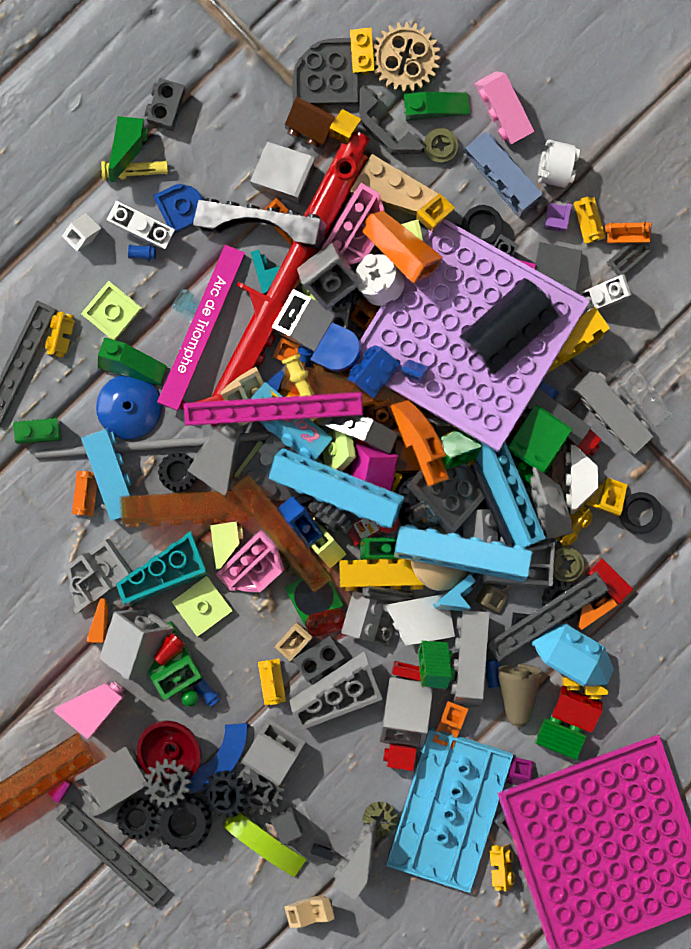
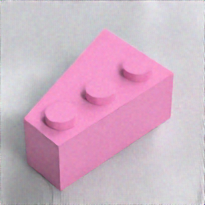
M495 71L474 83L480 98L488 109L490 118L499 128L497 131L503 142L506 141L513 144L534 132L506 73Z

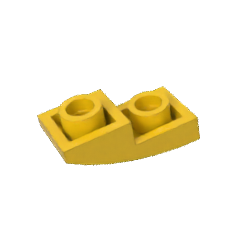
M561 676V685L567 686V690H580L582 685L567 676ZM583 686V694L589 695V699H602V695H608V690L601 686Z

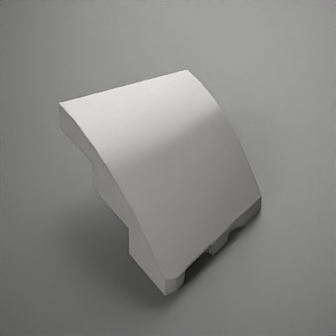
M109 539L104 540L90 552L80 555L66 566L67 575L70 579V592L73 593L74 612L77 614L116 588L117 582L131 573V570Z

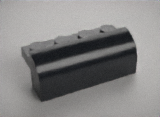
M524 278L459 337L470 352L479 357L490 373L495 375L560 315L551 305L552 301L532 281Z

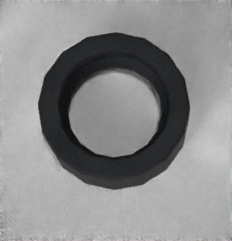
M477 205L469 209L464 215L461 228L471 233L469 228L471 219L478 214H486L493 219L495 229L490 237L481 240L490 245L495 244L503 229V221L499 212L487 205Z
M634 493L624 499L622 513L619 516L620 522L632 533H647L658 526L662 516V509L658 500L649 493ZM637 500L648 502L653 510L651 521L643 526L633 524L627 515L630 504Z

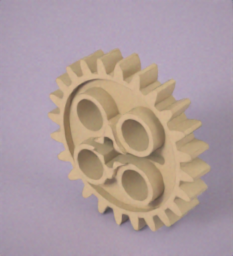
M397 22L396 29L389 25V33L382 30L381 35L383 38L376 37L375 41L378 45H373V51L376 52L373 53L374 67H377L374 75L381 74L379 82L386 80V88L392 84L394 85V92L397 91L398 87H401L403 93H405L407 87L413 93L414 86L416 85L421 90L422 82L429 85L430 80L428 76L435 78V73L432 70L439 69V65L434 62H439L441 58L435 55L440 52V48H433L437 44V40L430 41L432 33L430 32L425 35V27L417 30V23L412 28H409L408 22L405 23V27H401L400 23ZM395 40H401L404 46L396 48L392 43ZM412 40L403 73L398 75L408 41ZM419 46L422 47L425 52L421 55H417L414 53L413 49ZM394 60L398 66L391 69L386 66V63ZM409 67H415L417 68L418 73L416 75H410L407 73V69Z

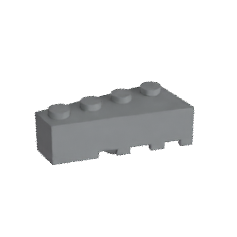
M584 370L566 388L571 393H578L581 396L579 402L590 411L594 410L596 412L594 414L595 418L603 426H609L608 432L627 452L635 455L654 437L649 432L651 428L645 421H639L635 416L637 412L629 404L625 405L621 400L623 396L615 388L611 389L607 385L609 381L602 373Z
M463 610L462 615L457 617L456 629L460 630V636L455 640V651H458V657L454 659L453 664L456 678L455 681H452L451 694H454L453 703L461 706L479 707L483 700L489 626L488 612Z
M364 651L289 701L292 713L301 731L383 699Z

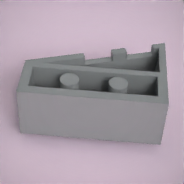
M555 542L527 549V551H532L528 577L525 582L483 574L482 583L534 588L551 587L553 585Z

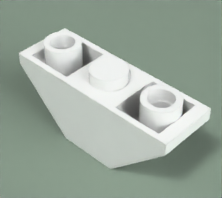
M118 201L115 202L107 218L108 222L126 233L163 249H166L175 232V229Z
M624 274L578 293L590 300L583 314L594 307L600 310L624 301L631 296Z
M571 445L569 452H565V465H569V473L565 475V485L569 486V494H566V505L570 507V514H575L598 489V466L576 445Z

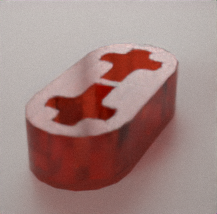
M333 608L310 615L305 621V626L312 636H321L341 630L346 615L343 610ZM336 616H339V617H340V618L338 619L339 622L335 623V622H334L335 617H336ZM315 622L319 623L317 628H313Z

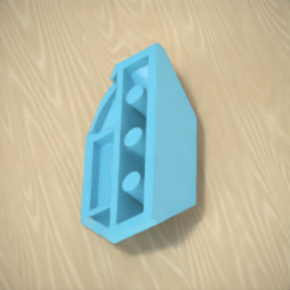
M556 624L530 641L546 665L582 686L601 685L606 687L614 671L605 647L567 624Z

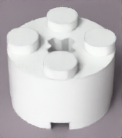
M547 140L545 146H548L547 152L543 151L540 158L538 175L542 177L538 179V182L565 188L574 181L575 170H573L574 161L577 162L580 149L575 148V145Z
M366 255L355 271V275L361 282L357 288L374 305H387V302L398 299L404 290L405 282L401 271L385 255Z

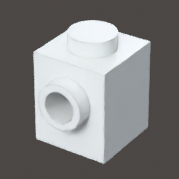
M85 213L70 223L62 237L76 251H79L94 240L101 227Z

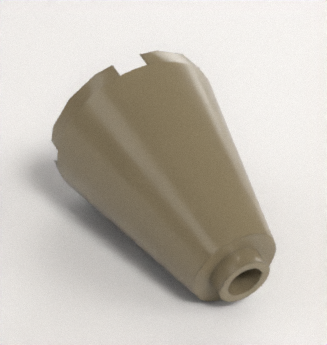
M511 664L500 666L498 668V677L507 721L512 723V726L523 727L525 723L530 721L542 677V670L539 667L527 664H518V667L511 668Z

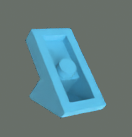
M470 574L434 603L433 606L437 609L462 612L463 610L471 609L462 597L473 590L471 585L476 580Z

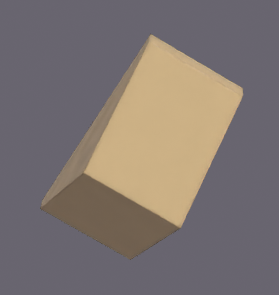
M296 622L275 645V648L291 661L313 636Z

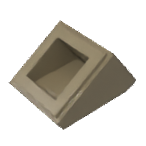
M485 583L476 598V602L499 614L509 594L491 584Z

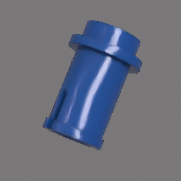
M151 244L148 246L129 245L128 258L147 259L150 262L156 258V247H152Z
M300 346L298 348V353L301 354L300 360L302 364H305V370L310 371V359L314 352Z
M497 659L486 661L485 669L488 688L500 686L498 668L501 665Z
M205 679L194 686V690L205 700V705L212 707L220 700L219 693L216 694Z

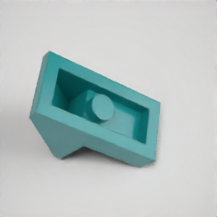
M255 250L251 252L262 293L266 295L281 266L265 270L264 268L268 267L265 254L260 255V251Z

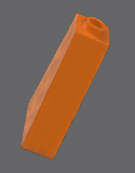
M383 210L370 214L366 219V227L363 233L410 281L415 283L433 275L443 256Z

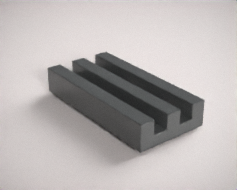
M628 243L608 260L606 264L618 276L626 275L653 248L648 243H641L615 265L613 262L634 244ZM643 247L647 249L623 271L619 269Z

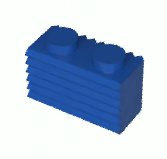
M295 497L289 498L278 507L277 511L306 548H309L323 537L322 531Z

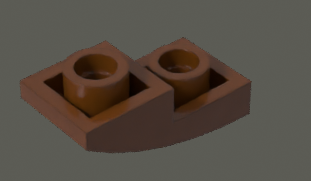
M389 400L363 403V415L361 416L382 425L395 421Z

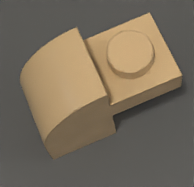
M324 895L307 898L284 906L290 928H302L315 922H328L335 919L333 905L329 897Z

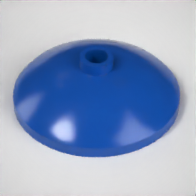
M124 375L117 376L108 381L98 395L96 402L98 419L104 429L108 428L109 433L113 432L115 437L128 440L143 437L153 430L160 419L162 405L157 403L160 395L152 383ZM125 402L131 403L130 409H124Z

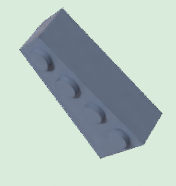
M484 132L465 147L464 153L517 217L520 218L539 202L543 193L525 175L523 170L513 162L511 156L498 146L499 143L492 134L488 135Z

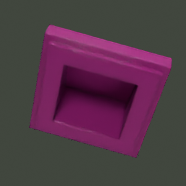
M513 757L507 783L520 785L531 781L534 761Z
M58 775L48 794L56 803H60L72 786V782Z

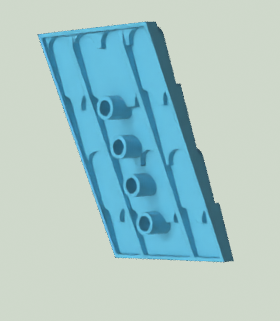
M429 727L386 866L470 893L499 802L497 793L503 790L513 753L458 736L456 738L453 737V734L444 731L438 732L436 728ZM434 735H439L438 739L448 742L447 747L433 742ZM452 740H455V745L453 749H451L450 746Z

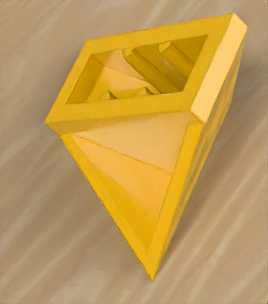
M607 477L604 482L598 485L596 493L584 505L614 516H620L628 484Z

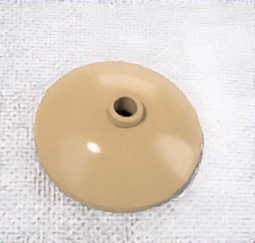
M440 525L431 528H426L439 531V534L448 535V533ZM410 560L412 569L420 582L428 588L437 591H446L456 587L462 582L467 573L464 570Z

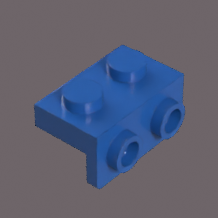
M376 345L365 351L364 359L360 364L355 365L351 369L348 378L351 383L356 384L371 398L377 395L401 364L386 350Z

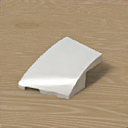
M445 594L383 605L384 611L389 612L394 620L393 626L400 633V637L405 645L418 644L422 640L434 641L455 637L451 611L437 609L433 606Z

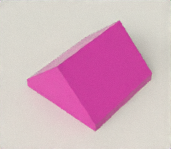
M356 444V457L352 462L350 475L392 492L399 455L388 454L375 448Z

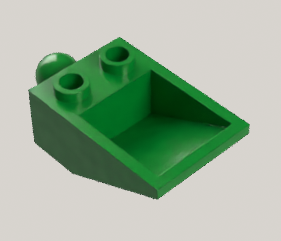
M537 404L508 446L523 484L526 481L531 484L530 478L533 477V468L535 467L545 475L548 474L573 430Z
M170 621L168 624L174 628L173 633L180 637L174 625ZM185 645L183 647L184 650L166 662L164 666L155 660L147 672L163 700H169L181 692L182 703L187 707H193L198 703L199 696L196 691L189 689V687L205 677ZM188 670L193 671L194 675L192 678L186 676ZM170 681L175 683V687L172 690L167 686Z

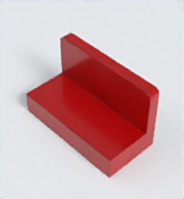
M601 558L586 574L590 576L597 571L609 588V591L605 593L610 598H613L617 605H620L633 588Z
M562 686L552 717L588 732H593L602 713L603 702L589 699V696L574 690H567V687Z

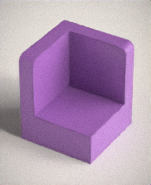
M549 203L543 229L565 233L572 204L567 203L564 206Z

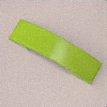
M239 813L238 816L233 818L229 817L223 825L227 831L246 846L292 877L296 876L307 860L290 846L281 845L277 838L258 826L243 813Z

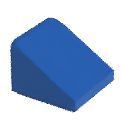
M407 360L401 370L404 376L422 382L428 371V366Z
M280 370L266 382L277 392H279L285 376L284 372Z

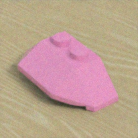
M361 182L332 228L321 250L332 242L343 254L349 265L362 262L363 258L371 252L375 245L363 233L366 227L365 221L370 214L384 211L380 193Z
M261 530L215 575L230 591L261 592L285 569L277 546Z

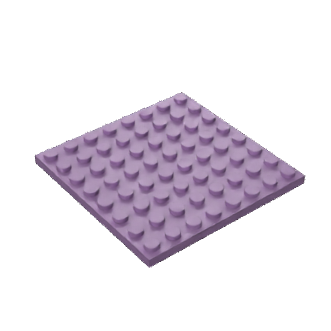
M445 219L433 233L428 230L423 238L424 243L443 256L440 264L433 275L415 283L402 273L405 282L402 294L395 301L391 300L386 303L387 305L380 307L360 340L361 356L355 365L360 364L364 359L363 355L368 348L374 345L382 347L401 363L384 386L499 452L589 305L590 300ZM526 278L536 284L552 301L551 305L560 316L493 375L479 357L470 352L459 336L522 279ZM407 360L428 366L424 381L421 382L402 374L401 368Z

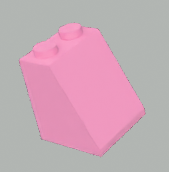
M109 681L56 707L54 712L85 738L89 739L125 698L126 694L123 693L125 689L116 681L114 683Z

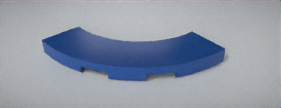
M247 723L225 724L224 739L218 753L211 761L199 767L195 774L188 779L192 781V784L187 785V788L191 790L190 793L205 790L206 788L203 785L209 782L207 778L214 775L215 772L229 770V773L241 757L245 746Z

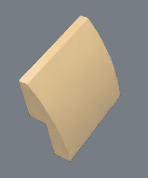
M257 368L250 369L225 387L221 392L223 399H251L264 383ZM241 422L238 424L239 427H242L249 422Z

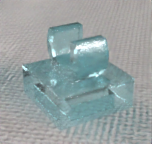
M182 289L171 307L181 313L185 309L194 313L198 305L191 301L194 294L186 289Z

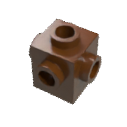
M361 296L354 304L355 310L349 318L366 331L381 306L374 305Z

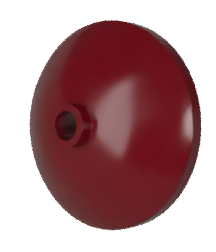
M159 721L153 723L139 737L137 758L146 774H151L149 767H157V761L163 765L165 759H168L170 764L173 760H176L178 766L181 764L185 766L183 772H190L191 775L186 778L188 780L195 774L201 763L202 752L197 737L189 728L178 722ZM171 744L176 746L175 750L171 748ZM166 769L170 775L178 773L173 769ZM168 779L165 780V781H166V784H169L170 782H172V781H170V780H168Z

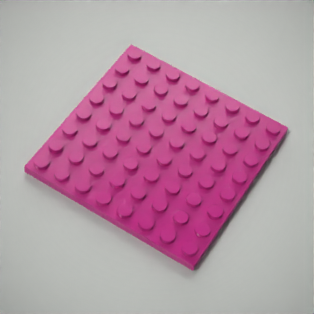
M660 735L651 736L497 793L549 949H599L691 913V827Z

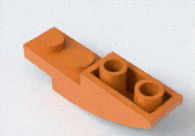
M409 400L391 405L406 447L413 446L428 486L449 479L441 459L447 455L429 421Z

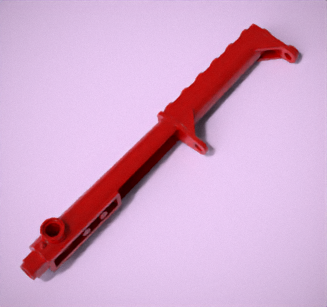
M357 131L352 134L347 145L341 144L304 214L306 217L308 214L318 215L327 224L324 238L368 159L364 152L370 139ZM345 168L351 169L348 174L341 173ZM293 242L266 295L243 283H237V287L250 294L255 312L212 396L196 402L224 401L221 392L225 387L250 369L261 366L266 356L263 354L266 347H271L276 337L273 335L275 330L272 326L292 290H296L301 281L297 268L313 257L318 249L301 247L296 242ZM183 400L179 407L182 410H184V403H187Z

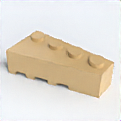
M372 154L352 186L349 196L352 197L362 182L380 193L384 206L417 216L418 210L438 193Z

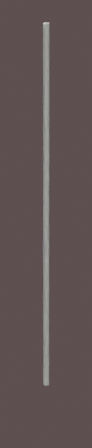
M523 411L520 420L526 419L531 411ZM441 418L427 419L429 422H435L436 427L451 425ZM392 421V422L383 424V426H385V427L391 429L392 423H397V422H396V421ZM321 428V429H322L324 432H326L327 434H329V433L331 432V431H328V430H325V429ZM272 432L242 433L240 442L264 441ZM209 436L115 444L114 447L116 452L202 446ZM84 446L35 450L36 459L87 455Z

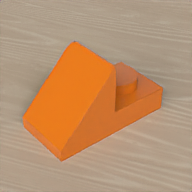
M603 597L595 603L596 607L594 609L590 603L582 607L578 614V629L583 630L617 606L615 600Z

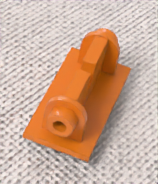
M645 221L642 223L610 222L605 226V231L608 233L607 243H650L652 223H646Z
M77 471L72 514L94 516L98 484L93 472Z

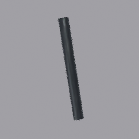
M479 463L471 464L470 467L505 545L514 543Z

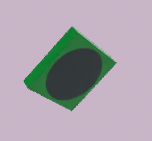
M324 567L285 586L304 626L343 606Z

